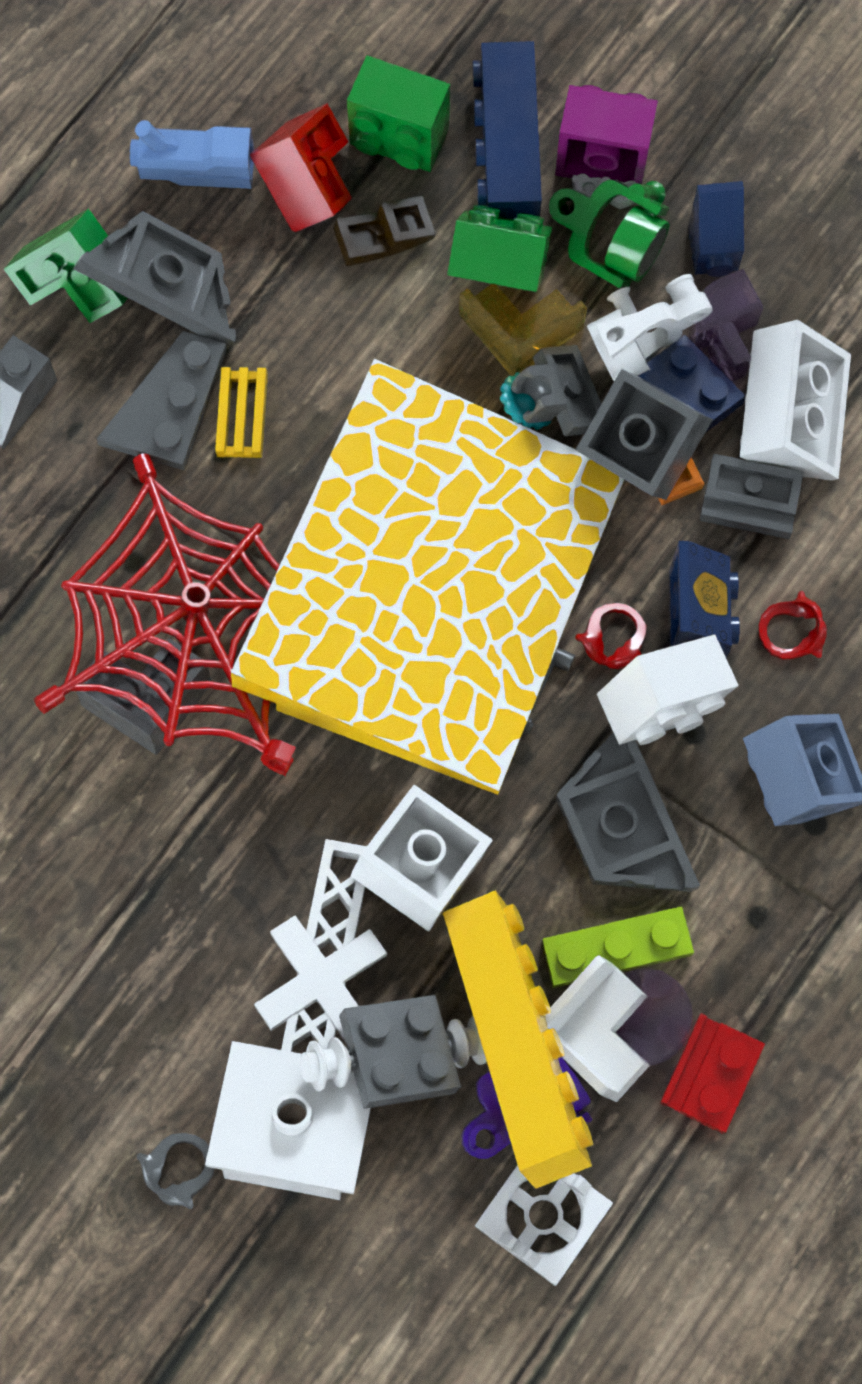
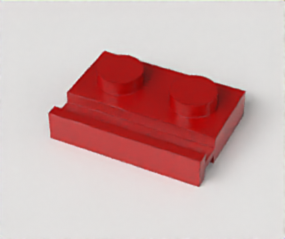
M700 1013L659 1104L668 1106L688 1118L725 1134L765 1043L723 1023L711 1020L706 1015Z

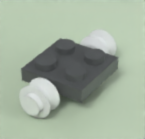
M435 995L344 1008L339 1018L347 1048L336 1037L331 1038L327 1049L323 1050L317 1041H310L307 1051L302 1053L300 1059L303 1078L307 1083L311 1082L316 1091H322L328 1079H332L338 1088L344 1087L350 1072L353 1070L363 1109L455 1094L461 1088L456 1067L464 1068L471 1056L478 1065H484L487 1062L474 1017L472 1016L469 1019L468 1025L465 1028L460 1020L453 1019L449 1022L445 1031Z

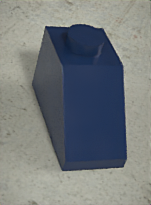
M743 181L697 185L688 224L695 275L708 274L711 277H722L733 271H739L744 253Z

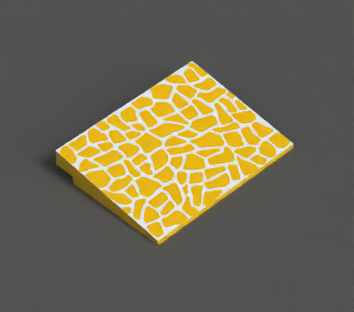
M374 359L231 671L232 687L276 703V709L279 712L498 795L624 479L579 453L574 448Z

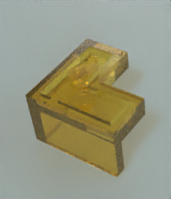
M490 284L475 296L466 288L459 296V316L511 376L517 372L521 373L529 366L535 365L532 357L541 348L561 346L584 329L587 312L585 304L579 301L571 306L557 289L523 314L496 284Z

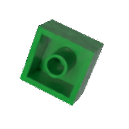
M366 55L347 98L349 144L355 146L364 154L371 156L379 154L396 160L399 165L407 169L417 170L419 168L431 172L449 130L450 84Z
M474 205L473 210L464 211L456 220L447 275L537 292L543 280L552 227L543 225L544 218L529 214H517V219L514 220L499 217V209Z

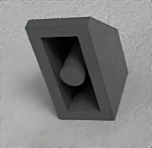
M12 335L0 351V448L3 450L58 381L50 359L14 335Z

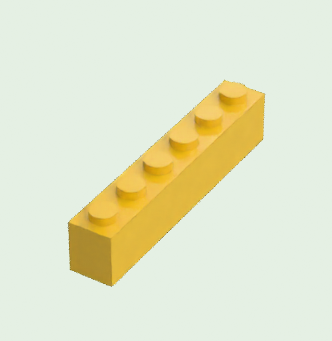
M495 890L442 912L519 1171L536 1189L591 1167L592 1164L587 1147L593 1145L592 1136L582 1116L576 1117L572 1102L579 1100L578 1093L570 1074L567 1071L562 1073L558 1058L565 1056L564 1049L555 1029H548L545 1015L551 1013L550 1005L541 986L535 987L531 974L537 972L538 969L528 945L521 944L518 933L524 931V924L514 904L507 906Z

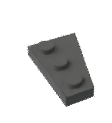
M183 331L97 437L98 445L133 456L149 454L154 462L185 470L227 352L226 343Z

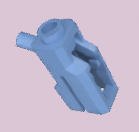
M147 120L140 121L137 124L135 133L139 140H131L130 164L138 168L140 179L169 180L182 186L252 188L254 162L250 154L254 151L251 128L216 126L203 131L155 128Z

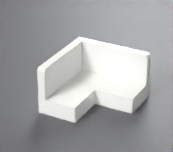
M598 955L550 1007L551 1013L545 1015L548 1029L554 1028L560 1038L565 1056L562 1058L600 1095L617 1102L650 1066L615 1033L648 996L613 963Z

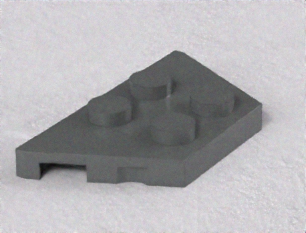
M144 211L128 221L122 229H117L106 237L92 251L84 253L75 263L73 269L202 337L226 343L227 349L236 340L235 329H229L226 308L230 305L228 288L223 281L225 270L222 254Z
M613 732L556 795L558 805L592 883L595 885L686 892L697 890L700 884L636 740L619 745Z

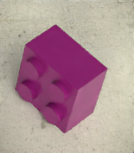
M569 85L559 133L555 176L572 179L573 175L586 174L589 178L599 177L602 179L603 177H609L610 180H618L624 183L635 181L636 184H642L658 100L647 99L638 93L619 94L603 91L601 88L593 85L581 87Z

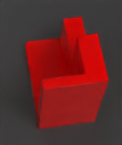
M328 103L287 121L250 154L252 161L293 232L333 217L352 199L331 160L348 143V140Z

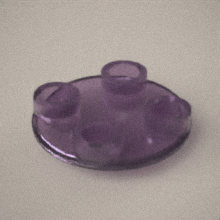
M654 969L630 971L625 975L648 997L615 1033L650 1066L660 1064L677 1054L687 1041L693 1021L691 1002L681 984L665 972Z

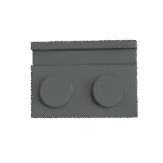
M713 454L699 521L790 539L804 472Z

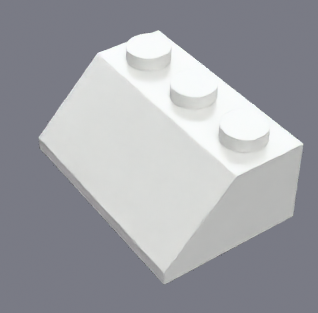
M799 320L755 330L753 332L752 350L750 353L743 431L740 439V457L748 461L804 472L803 477L824 480L839 479L851 354Z

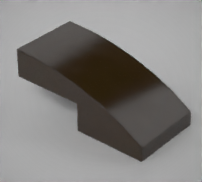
M423 196L381 203L378 212L336 219L333 227L346 267L378 260L409 250L434 239L436 236Z

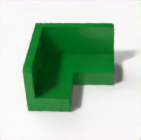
M89 208L25 245L4 268V271L30 305L63 287L89 323L119 308L128 299L124 295L73 269L75 263L84 253L92 251L108 237Z

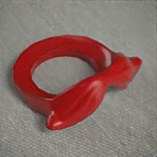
M800 591L795 600L773 604L764 611L758 624V636L763 647L771 655L782 660L795 659L808 654L821 658L822 649L827 637V628L822 619V611L819 605L807 598L803 591ZM778 615H789L797 618L804 617L805 619L815 618L816 627L809 632L808 637L804 638L798 646L791 649H782L775 646L767 635L768 623Z
M611 603L595 609L588 620L585 632L576 634L575 639L582 643L587 655L594 662L605 665L608 668L621 669L626 667L637 656L642 655L640 650L646 639L647 625L634 608L627 604ZM608 613H623L634 621L636 633L622 647L617 648L612 656L607 657L603 654L604 643L602 641L603 635L600 620Z

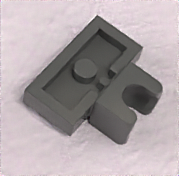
M578 346L541 348L532 357L535 365L524 369L517 375L511 385V390L514 393L528 394L535 401V409L533 411L528 410L523 414L524 421L527 423L551 421L556 416L564 436L585 434L600 408L601 402Z

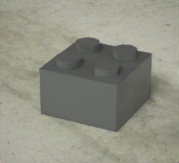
M621 369L578 444L576 451L649 495L667 500L713 419L643 378Z

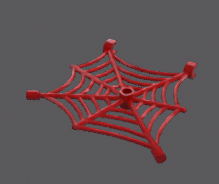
M140 454L133 459V464L140 482L144 483L131 507L112 534L92 557L69 580H65L61 584L62 589L68 593L74 613L75 641L73 657L64 684L59 687L56 685L51 686L36 696L34 702L43 714H46L64 702V696L71 691H98L124 698L149 714L165 734L163 742L166 746H172L175 738L185 736L214 735L228 737L263 753L261 756L262 763L272 771L286 776L294 761L292 755L296 747L281 740H270L269 707L271 701L263 699L260 720L248 697V693L232 687L231 671L234 666L238 643L251 623L255 621L264 601L261 596L243 583L232 567L240 558L249 573L268 591L271 583L256 570L245 551L254 542L261 554L276 571L280 566L259 537L263 531V525L256 523L252 528L227 523L197 511L173 496L154 480L157 477V473L150 455ZM149 492L153 507L128 546L93 584L78 582L117 540ZM160 494L193 517L224 530L245 534V537L236 545L209 538L188 528L166 511ZM157 515L165 538L155 553L120 588L102 585L129 557L143 539ZM171 524L184 534L207 545L232 552L225 559L201 553L178 543ZM169 546L173 561L164 576L147 591L130 589L153 567ZM182 553L220 566L212 576L199 573L187 567ZM177 569L184 586L182 596L156 593L169 582ZM228 573L237 587L252 599H241L229 590L221 580ZM191 577H193V578H195V579H197V580H200V581H204V582H206V583H205V584H201V583H197V582L193 583ZM217 587L228 598H210V593ZM76 592L85 594L93 614L97 638L95 663L78 675H76V671L81 658L83 623ZM93 594L102 595L113 628L116 650L103 657L104 632L101 613ZM111 597L123 598L133 617L136 636L123 644L119 618ZM133 600L151 602L156 611L157 622L144 631L140 613ZM161 604L181 607L165 617ZM209 608L232 609L222 618L216 630H214L208 618ZM243 609H258L243 621L231 640L227 655L219 638L229 621ZM181 618L186 621L184 636L178 630L169 627ZM200 623L206 636L194 639L196 624ZM160 632L174 636L182 644L181 652L168 641L155 636ZM145 642L165 648L179 659L177 673L175 674L158 660L133 652V650ZM210 643L218 661L190 660L192 647ZM122 657L152 665L167 675L174 683L172 699L158 683L145 674L110 665ZM203 666L223 669L230 684L213 681L186 682L188 667ZM98 673L122 674L140 680L156 691L169 708L167 724L150 705L129 692L101 684L83 683ZM207 688L234 692L243 710L220 705L181 706L184 690ZM216 712L248 719L259 741L228 729L200 727L176 730L179 714Z

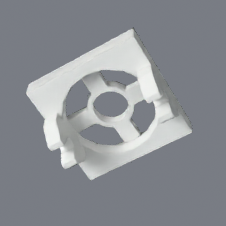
M517 1165L475 1227L556 1286L613 1202L592 1188V1185L585 1178L575 1173L559 1179L548 1195L532 1197L519 1188L523 1182L528 1180L519 1171ZM571 1189L575 1193L581 1208V1220L578 1230L563 1220L561 1203ZM509 1200L524 1210L526 1227L518 1239L512 1236L507 1223V1205ZM541 1200L552 1203L558 1212L556 1224L547 1230L536 1228L529 1218L531 1206ZM555 1233L568 1242L564 1248L551 1253L534 1252L530 1249L539 1235Z

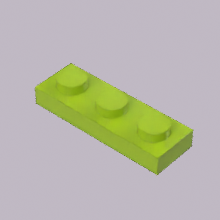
M682 906L547 937L541 941L553 988L572 984L598 955L613 963L622 972L689 957L694 954Z

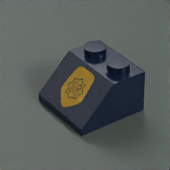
M678 541L669 570L670 647L715 634L727 659L732 644L738 645L739 617H731V600H737L738 573L730 572L729 556L690 541Z

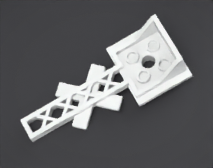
M326 839L307 930H305L295 915L270 931L271 936L297 972V976L254 1004L271 1031L287 1021L281 1050L232 1041L205 1163L206 1167L221 1169L225 1179L340 1200L342 1192L354 1194L371 1108L363 1109L353 1070L350 1072L344 1087L338 1088L332 1079L326 1080L325 1088L322 1091H316L311 1082L307 1083L303 1078L300 1065L302 1054L292 1051L295 1045L309 1036L319 1043L322 1050L327 1049L329 1040L336 1036V1031L345 1041L339 1015L344 1008L358 1006L346 989V982L387 956V952L370 929L355 938L366 887L352 877L340 883L331 870L333 856L358 860L367 846ZM329 883L332 889L326 892L327 884ZM354 889L353 898H351L348 892ZM340 899L348 910L349 917L331 928L321 914L322 909ZM319 927L323 934L316 938ZM345 934L344 942L342 944L339 940V937ZM331 944L335 952L325 958L320 949ZM318 1002L324 1014L312 1021L304 1009ZM300 1019L304 1027L297 1031L298 1022ZM326 1026L325 1034L323 1037L319 1030ZM288 1104H298L307 1113L305 1119L295 1125L283 1123L279 1119L278 1114Z

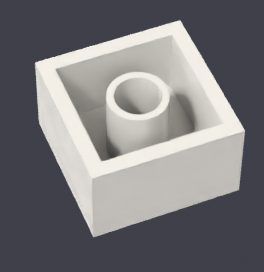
M714 634L637 656L597 693V696L619 745L638 740L639 745H645L664 736L667 730L676 728L678 733H684L700 726L704 722L702 716L723 707L726 704L723 698L739 685Z
M413 785L362 852L352 871L351 877L429 932L481 861L493 840L419 787Z

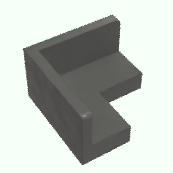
M170 638L166 640L181 652V645ZM161 647L153 658L176 674L179 659ZM104 651L103 657H105V656L108 655L109 653H107L106 651ZM191 652L190 660L201 659ZM120 660L110 665L135 671ZM148 664L141 673L158 683L172 699L174 688L172 680ZM188 667L186 682L211 681L208 667ZM98 673L83 683L101 684L129 692L150 705L167 724L169 708L156 691L140 680L122 674ZM207 689L184 690L181 706L196 705ZM76 691L80 703L85 709L155 755L164 747L163 740L165 734L147 712L130 701L98 691ZM189 713L179 714L177 728Z

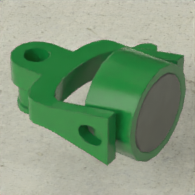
M606 180L594 190L591 197L572 188L560 189L553 194L549 203V212L552 218L573 231L568 246L569 258L620 289L629 287L632 280L635 282L641 281L648 273L666 241L670 227L668 221L658 217L666 216L669 207L662 204L666 193L663 185L657 181H649L646 184L637 183L629 187L617 180ZM622 195L638 205L628 212L615 232L605 256L604 264L606 266L592 260L589 255L591 235L604 209L614 198ZM573 200L575 208L572 213L568 211V205L565 204L566 201Z

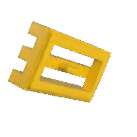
M221 367L215 447L217 457L262 458L268 382L266 368H257V371H249L248 367H239V371H231L230 367ZM232 382H238L234 446H227ZM248 383H256L252 447H244Z

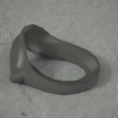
M188 1133L171 1134L163 1139L149 1154H137V1159L141 1164L143 1179L147 1187L156 1193L163 1203L185 1206L188 1209H192L194 1206L193 1197L209 1183L214 1176L215 1168L206 1167L204 1164V1170L196 1178L184 1181L179 1185L172 1184L166 1189L161 1188L158 1181L161 1178L166 1154L170 1148L181 1143L192 1144L199 1148L206 1163L209 1146L205 1140L196 1135Z

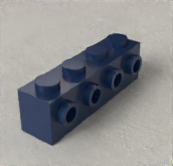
M534 41L481 43V60L472 61L473 87H481L482 99L474 100L475 127H483V139H476V166L485 167V179H477L478 205L499 209V217L514 220L517 219V214H529L540 217L542 194Z

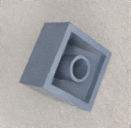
M839 714L785 716L743 738L748 751L749 765L756 773L764 795V806L772 817L775 826L802 824L862 805V774Z

